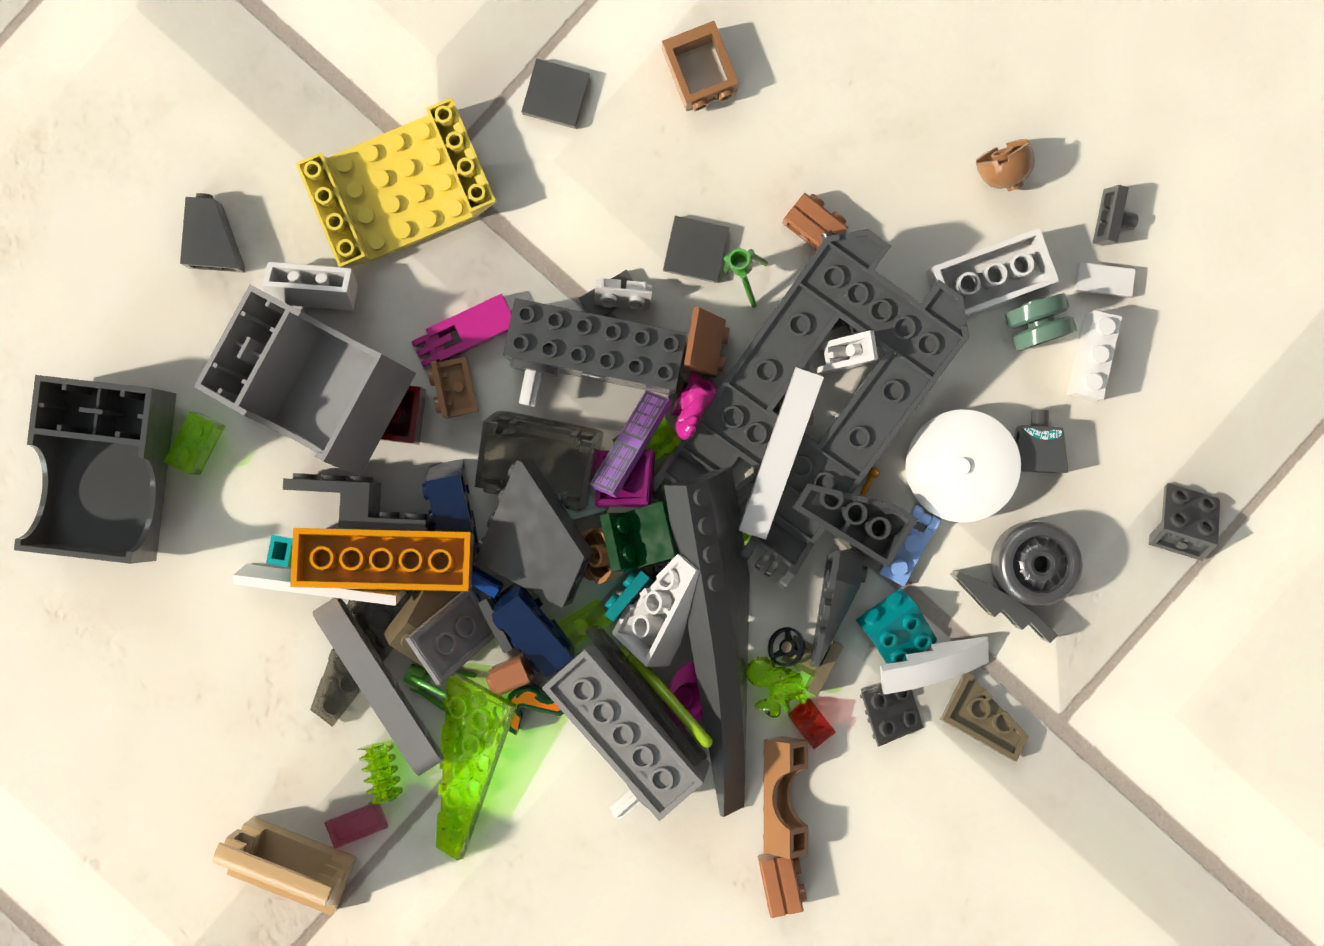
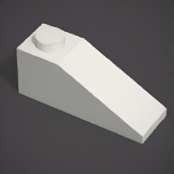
M874 330L822 342L808 361L810 372L815 374L833 373L878 360Z

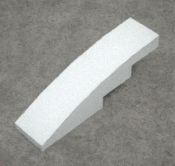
M986 636L931 644V651L906 654V661L880 665L881 686L884 695L940 683L989 663L988 638Z

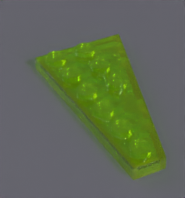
M455 672L447 679L446 692L448 697H443V706L446 707L445 723L441 726L440 750L444 760L440 762L439 768L443 769L442 783L439 784L438 795H441V811L437 813L436 848L458 861L465 856L517 705Z

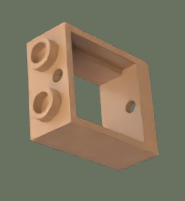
M715 21L662 41L663 54L686 111L693 109V111L702 110L709 105L708 102L719 99V101L728 100L735 95L734 92L738 91L739 82ZM713 42L727 80L690 94L676 56Z

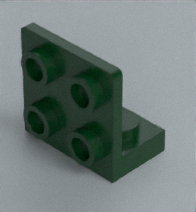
M664 501L625 513H606L600 515L611 572L632 571L673 559L677 555L668 511Z

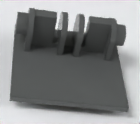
M881 684L875 687L867 686L861 688L860 698H863L866 707L865 714L869 717L867 721L871 724L872 737L876 739L878 747L923 728L912 690L884 695Z

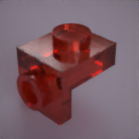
M810 698L798 704L788 713L791 721L804 738L808 740L813 749L836 733Z

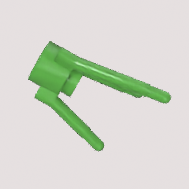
M738 248L733 250L729 256H724L723 273L728 274L731 268L735 275L741 277L751 307L755 308L757 304L747 274L753 268L752 260L764 266L768 265V261L755 254L753 249L746 251L745 249Z
M412 663L405 674L403 684L411 687V691L420 694L449 715H454L452 709L425 690L427 689L444 698L448 697V693L430 684L432 678L423 666ZM459 669L453 674L462 677H477L475 672Z

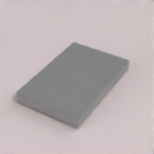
M473 590L472 592H460L405 638L436 685L444 683L495 638L478 606L480 601Z

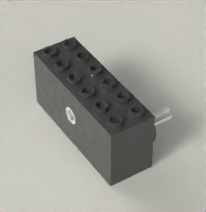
M515 298L503 356L511 362V368L525 371L518 404L526 406H536L542 375L558 377V373L675 396L687 333Z

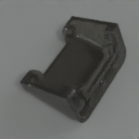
M494 412L483 421L474 487L483 488V491L489 494L500 493V490L506 487L510 478L508 477V471L511 465L518 459L528 457L534 461L556 496L561 497L560 502L565 505L566 509L572 511L586 509L592 489L590 482L595 476L604 432L590 427L514 412Z

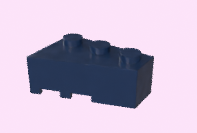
M464 459L430 465L425 483H422V491L425 500H430L431 509L428 510L431 526H436L437 531L471 532L474 534L473 555H478V534L474 513L471 511L468 499L470 491L469 486L465 485L462 469L465 467Z
M513 583L497 596L491 615L493 623L500 631H505L511 637V642L516 650L519 652L523 651L527 655L532 668L538 673L542 672L548 678L573 659L575 647L555 619L550 620L540 609L544 605L538 597L534 600L526 588Z

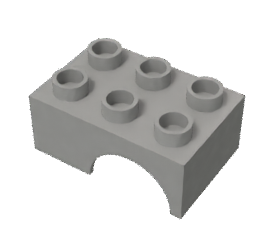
M249 285L194 387L243 416L274 429L316 453L315 457L321 461L361 476L416 373L266 292Z

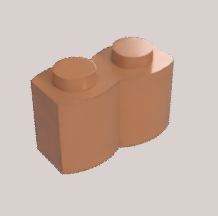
M522 653L492 666L488 671L489 676L486 677V681L492 693L496 692L498 696H501L531 683L532 679L535 678V674L527 655Z

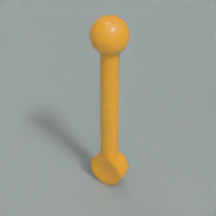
M872 467L868 472L869 477L859 496L865 497L874 478L879 476L877 468Z

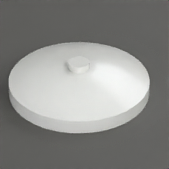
M953 410L932 418L915 434L907 452L906 475L914 496L929 512L948 521L974 522L995 514L1011 499L1020 480L1021 456L1014 437L997 419L979 411Z

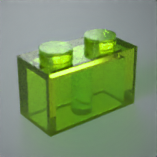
M189 411L164 462L189 475H201L225 425L202 413Z

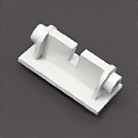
M601 278V280H596L594 305L606 308L621 307L632 310H649L652 285H647L646 281L627 280L626 289H622L621 280Z

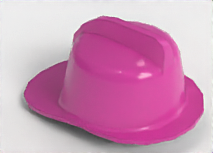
M689 662L675 673L672 682L667 688L692 717L699 722L703 717L694 662ZM664 702L670 721L678 727L687 728Z

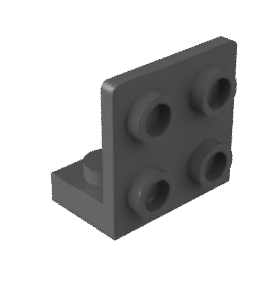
M1167 483L1164 486L1162 522L1149 535L1148 545L1202 561L1218 546L1220 499Z

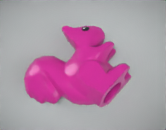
M695 372L690 373L689 384L683 385L682 392L678 395L670 413L671 416L679 415L676 422V432L682 440H688L693 437L704 410L709 407L717 393L713 380L700 378Z

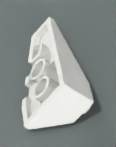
M677 554L657 575V580L649 588L642 590L640 593L641 597L634 604H629L623 610L612 632L646 667L669 666L682 642L700 570L681 554Z

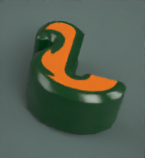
M529 683L509 693L503 706L502 716L508 731L517 735L524 708L556 716H562L564 713L539 685Z

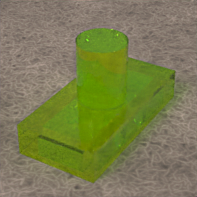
M597 598L557 623L574 646L609 625L612 621L604 615L606 610Z

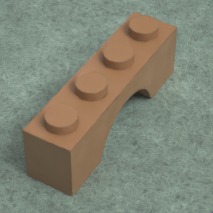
M785 736L764 739V853L787 859L807 855L808 825L797 816L793 809L791 786L796 775L808 769V740Z

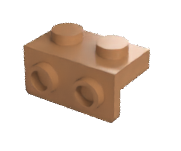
M465 356L442 362H430L431 369L428 370V378L431 386L436 387L437 397L433 399L437 414L441 413L443 418L448 419L479 412L468 358Z

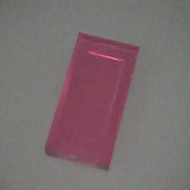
M379 800L324 822L334 849L388 828V823Z

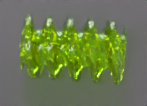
M391 742L373 743L357 749L366 750V754L359 757V761L368 762V765L363 767L361 772L371 774V776L363 781L364 783L373 784V787L366 791V794L375 795V798L369 801L368 805H378L393 801L403 792L402 787L394 786L400 782L401 778L398 775H392L398 771V766L396 764H389L396 759L395 754L387 753L394 747Z

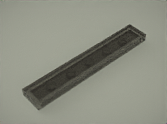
M601 625L590 626L585 631V634L690 763L695 767L707 759L708 755Z

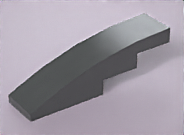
M953 571L950 574L988 615L996 617L1001 612L1015 628L1020 630L1029 625L1043 641L1051 643L1058 636L1035 613L1006 593L986 582L961 572Z

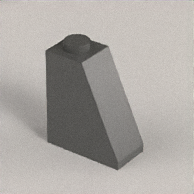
M196 193V197H185L180 264L189 269L245 273V265L223 205L213 199V195Z

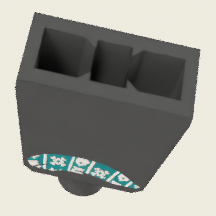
M1032 410L1031 426L1022 425L1016 428L1014 439L1019 448L1021 471L1068 473L1064 430L1062 427L1048 426L1049 410Z

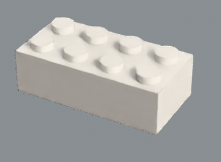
M1040 228L935 265L927 271L932 288L940 280L963 296L966 317L1050 287L1059 282Z

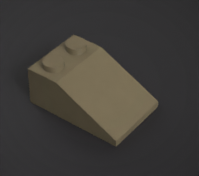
M415 591L383 632L388 644L423 666L405 638L460 592Z

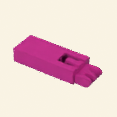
M501 293L425 329L427 334L413 340L411 343L413 347L425 344L426 347L416 351L418 357L430 355L429 358L421 361L422 366L427 367L431 365L430 362L450 360L507 333L512 313ZM457 330L462 341L445 349L443 344L454 341L450 333Z

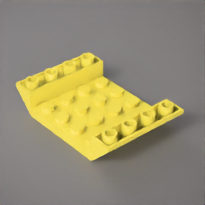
M452 97L427 107V116L330 157H326L321 152L295 163L339 267L343 268L376 261L473 220L496 203Z

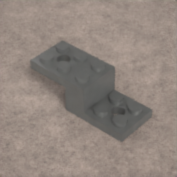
M293 473V479L283 478V490L340 493L338 525L340 528L400 531H434L435 526H431L430 520L427 519L428 514L405 513V518H399L400 512H380L381 483H373V477L350 476V482L345 481V476L321 474V480H317L318 474Z

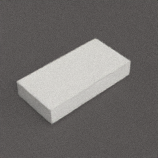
M1080 262L1077 264L1074 291L1131 298L1133 296L1136 269Z

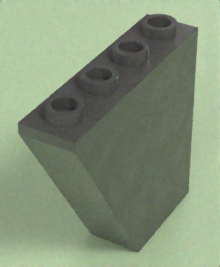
M528 457L518 459L509 468L508 477L510 478L506 487L498 495V507L496 512H493L488 519L487 527L489 529L486 536L480 540L477 546L478 555L475 562L563 608L573 602L594 552L534 461Z

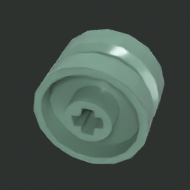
M1065 293L1022 304L1021 307L1004 314L1009 328L1015 329L1025 325L1028 326L1027 330L1016 333L1012 338L1016 351L1024 350L1078 331L1073 317L1066 316L1054 319L1055 315L1067 311L1070 307Z

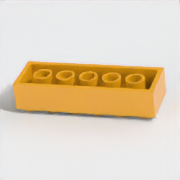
M293 528L290 587L472 592L474 534L471 532Z

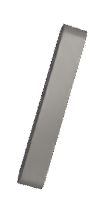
M333 598L314 610L313 616L415 774L420 776L442 762L444 757L438 745L345 602L340 598Z

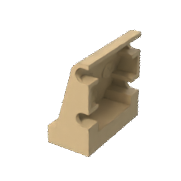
M254 816L243 824L241 830L237 829L227 836L224 843H218L213 856V863L228 868L226 875L331 916L339 906L357 857Z

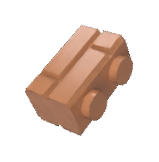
M804 193L784 217L782 224L817 251L823 242L821 234L827 233L832 230L833 235L842 234L849 227L845 225L847 221L841 214L833 211L831 214L823 207L825 203L815 194L809 196Z
M770 854L759 855L758 861L770 918L803 912L802 902L807 901L804 884L799 885L796 874L802 873L799 858L787 859Z

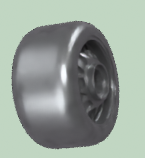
M1025 521L1010 527L998 538L991 554V571L998 587L1018 602L1030 606H1049L1064 600L1076 588L1082 574V555L1077 542L1065 529L1050 522ZM1041 556L1043 558V567L1037 572L1034 568V560Z

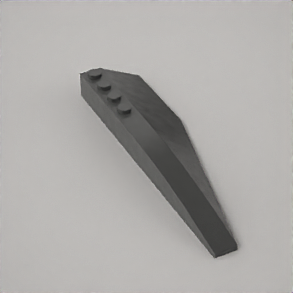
M732 467L722 468L664 485L676 552L683 555L700 570L687 618V625L705 731L713 741L709 747V754L721 817H725L743 808L745 800L750 575L747 560L745 561L738 556L745 544L743 532L738 530L741 519Z

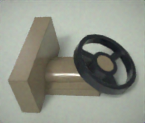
M791 627L778 629L773 633L768 642L769 657L777 665L782 667L794 666L811 675L804 688L818 697L844 646L832 640L820 666L813 667L810 666L813 644L805 641L803 635L796 629ZM790 631L795 632L798 636L794 635L792 639ZM785 632V639L781 641L779 650L773 653L775 639ZM783 656L782 660L787 663H780L776 658Z

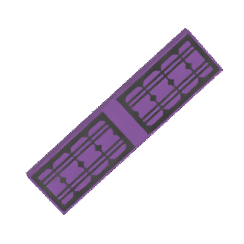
M648 390L644 392L590 482L594 489L615 498L618 496L670 408L672 402L669 398Z

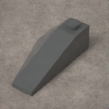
M836 550L827 555L810 666H820L861 583H865L868 568L863 566L864 558Z

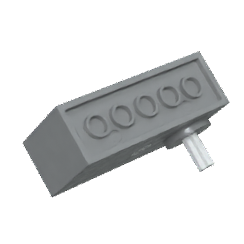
M599 637L595 638L542 687L546 694L629 787L630 790L609 807L615 818L622 820L642 803L660 821L704 783L710 762L682 730L670 721L666 712Z

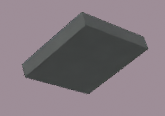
M536 58L522 107V114L576 129L590 80V73Z
M675 216L663 272L717 283L729 227Z

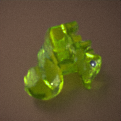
M764 656L755 657L748 663V681L756 687H768L769 697L755 702L754 708L761 709L772 718H777L781 714V705L788 713L791 709V700L797 699L801 704L806 703L807 695L801 673H796L787 667H775L773 660Z

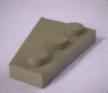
M970 672L963 674L940 720L1006 758L1017 762L1029 736L1006 711H1003L992 699L990 693L981 687Z

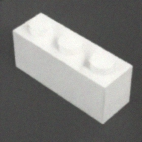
M268 262L262 284L267 294L290 306L353 311L358 292V284L352 268Z
M1096 310L1084 315L1066 396L1092 402L1104 399L1122 316Z

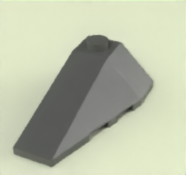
M807 483L793 506V509L856 551L885 567H890L918 518L896 504Z

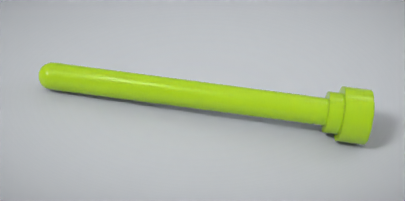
M623 646L618 653L621 661L627 666L635 667L703 747L709 748L713 743L712 738L650 667H646Z

